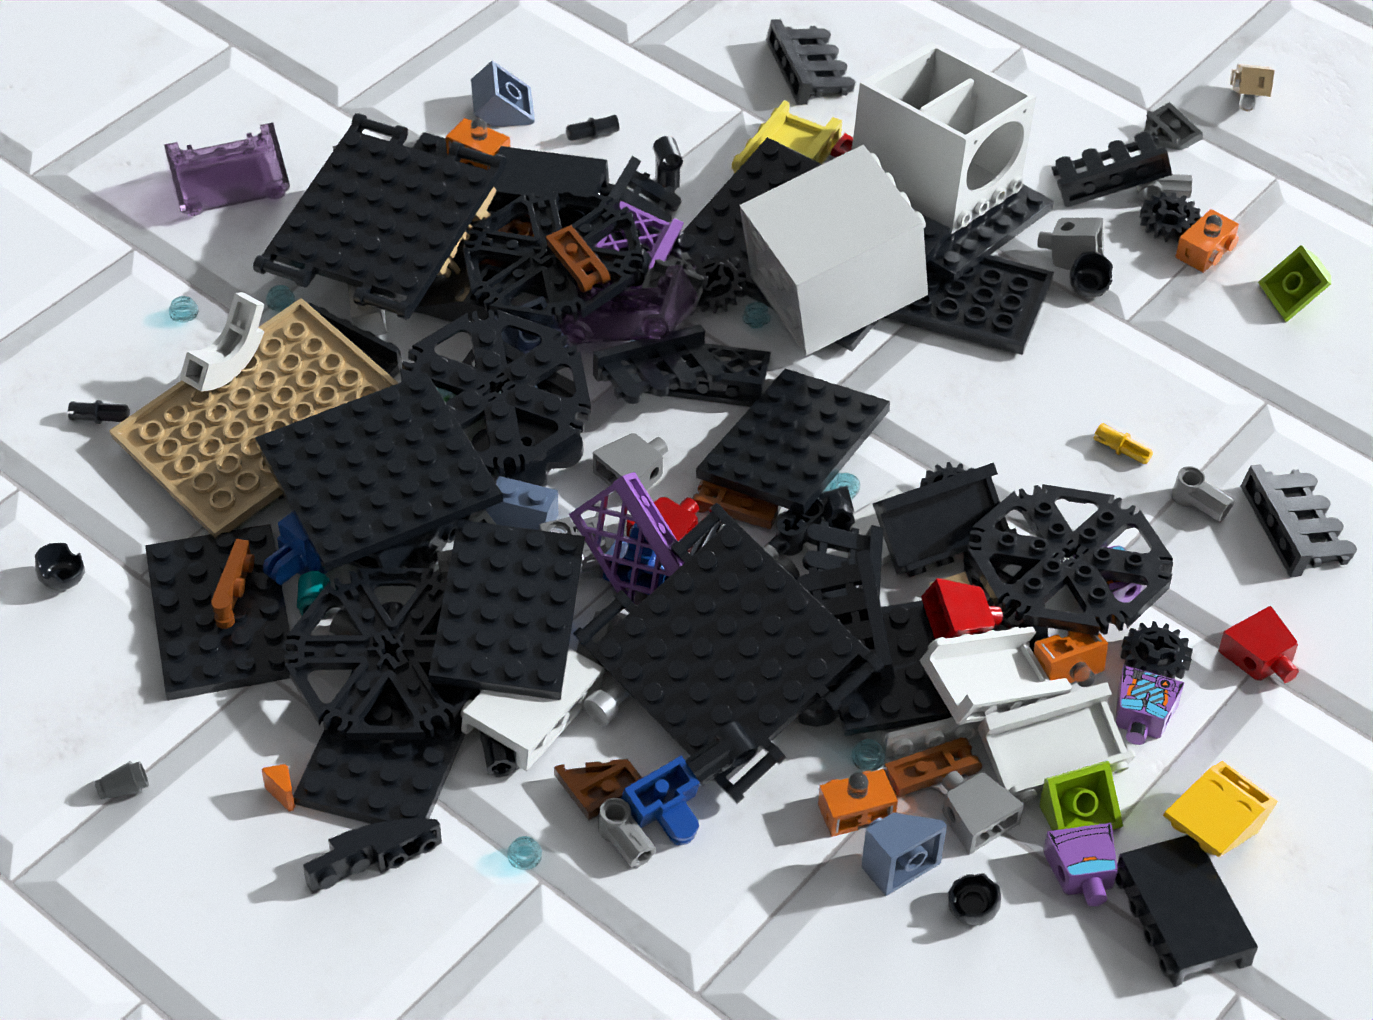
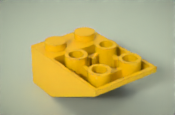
M1221 761L1209 768L1164 812L1163 816L1171 822L1174 829L1183 834H1188L1199 842L1202 850L1211 855L1221 857L1256 835L1278 801L1228 764Z

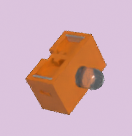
M464 118L446 135L447 156L453 142L462 143L465 148L492 156L498 154L501 146L510 147V137L487 128V123L481 118L474 119L473 121ZM461 158V160L459 161L467 164L468 162L472 163L475 167L482 168L485 170L490 169V166L469 161Z
M1210 209L1180 236L1175 258L1204 273L1210 266L1217 265L1224 253L1234 249L1239 239L1236 236L1239 224Z
M1068 631L1066 637L1061 638L1057 634L1035 642L1034 655L1049 680L1067 678L1069 683L1076 682L1079 686L1086 688L1094 683V674L1105 670L1108 642L1100 633L1097 636Z
M884 769L873 772H857L849 778L830 780L819 786L818 806L831 837L857 831L858 826L869 825L875 819H883L897 811L898 800Z

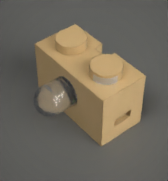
M1237 64L1236 69L1231 70L1230 85L1233 86L1234 91L1241 94L1239 104L1243 111L1249 112L1255 108L1257 95L1271 97L1274 69L1267 66Z

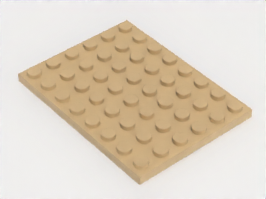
M302 298L258 327L264 331V334L255 354L247 366L229 383L214 390L201 392L181 380L109 430L112 438L215 539L221 533L231 532L283 494L256 445L255 437L398 384L394 378Z

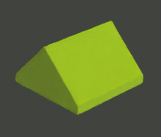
M1106 760L1045 778L1039 807L1052 831L1111 823L1112 830L1124 827L1109 761Z

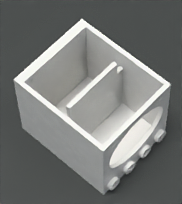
M930 41L860 82L852 150L864 145L870 154L875 153L885 173L889 172L892 175L899 192H905L908 196L912 209L949 227L950 233L953 234L1021 189L1037 96Z
M864 145L739 205L751 278L806 356L928 295L924 242L925 220L919 211L915 212L912 209L905 192H899L896 188L892 175L889 172L885 173L876 154H870Z

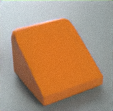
M281 764L262 768L261 771L266 790L288 811H293L295 803L288 766Z

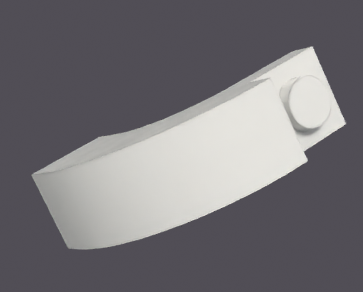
M243 292L235 293L222 333L207 348L187 351L179 379L201 392L220 388L233 380L247 366L261 342L264 331L259 329L258 326L265 304Z

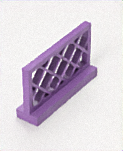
M620 201V210L627 206L629 212L632 211L636 229L639 228L642 234L639 237L640 244L647 243L650 252H648L652 259L650 268H653L657 259L667 261L673 244L680 235L684 222L674 218L670 224ZM653 226L662 231L661 233L650 235L646 227ZM621 232L625 240L614 241L610 234L599 241L595 247L619 251L618 248L628 247L625 234ZM610 279V281L604 284H601L599 282L592 286L600 290H604L605 288L610 286L613 283V281ZM642 285L637 287L630 286V291L624 290L616 297L630 303L628 310L639 314L647 298L639 296Z
M635 472L621 476L605 490L569 513L580 534L585 536V542L616 592L622 590L634 604L635 590L651 594L658 587L660 574L670 577L684 564L669 548V545L677 539ZM615 491L623 501L621 512L607 509L609 495ZM601 501L600 507L594 506ZM587 510L599 512L597 528L588 527L581 514ZM606 514L620 518L617 534L603 531ZM626 520L634 521L638 525V539L623 536ZM602 536L616 539L613 556L602 551L600 547ZM622 541L636 545L634 561L620 558ZM643 547L652 549L656 554L655 566L640 563ZM618 563L633 567L630 583L621 581L618 577ZM639 569L653 572L651 588L636 585Z

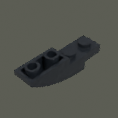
M426 818L389 820L365 825L328 839L330 852L303 864L306 884L313 894L321 889L331 888L338 881L352 874L365 871L374 863L380 873L398 868L407 860L422 853H429L442 844L440 823L437 819Z

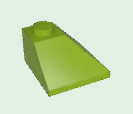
M1300 245L1258 283L1282 318L1288 322L1331 285V274L1315 254L1303 245Z

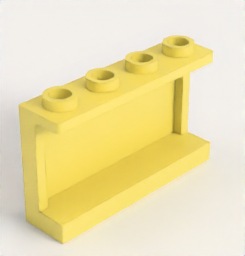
M784 100L778 108L773 109L767 122L760 125L753 139L750 138L747 141L744 150L734 157L732 162L734 174L767 137L823 164L830 155L834 145L841 138L842 120L832 117L824 127L790 114V102Z

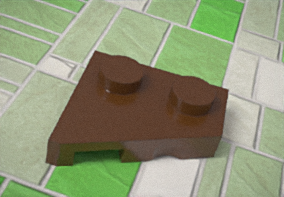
M628 759L611 760L607 763L599 761L586 762L584 768L565 769V765L554 767L555 777L588 820L600 815V807L603 802L610 798L621 799L624 788L642 779V776Z

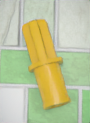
M1101 423L1094 433L1093 439L1115 450L1117 455L1123 453L1142 464H1147L1153 455V451L1150 448L1131 439L1129 433L1123 434L1105 423Z

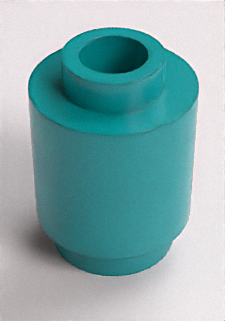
M310 571L300 576L298 580L297 608L301 616L328 582H330V579L325 574L318 571Z

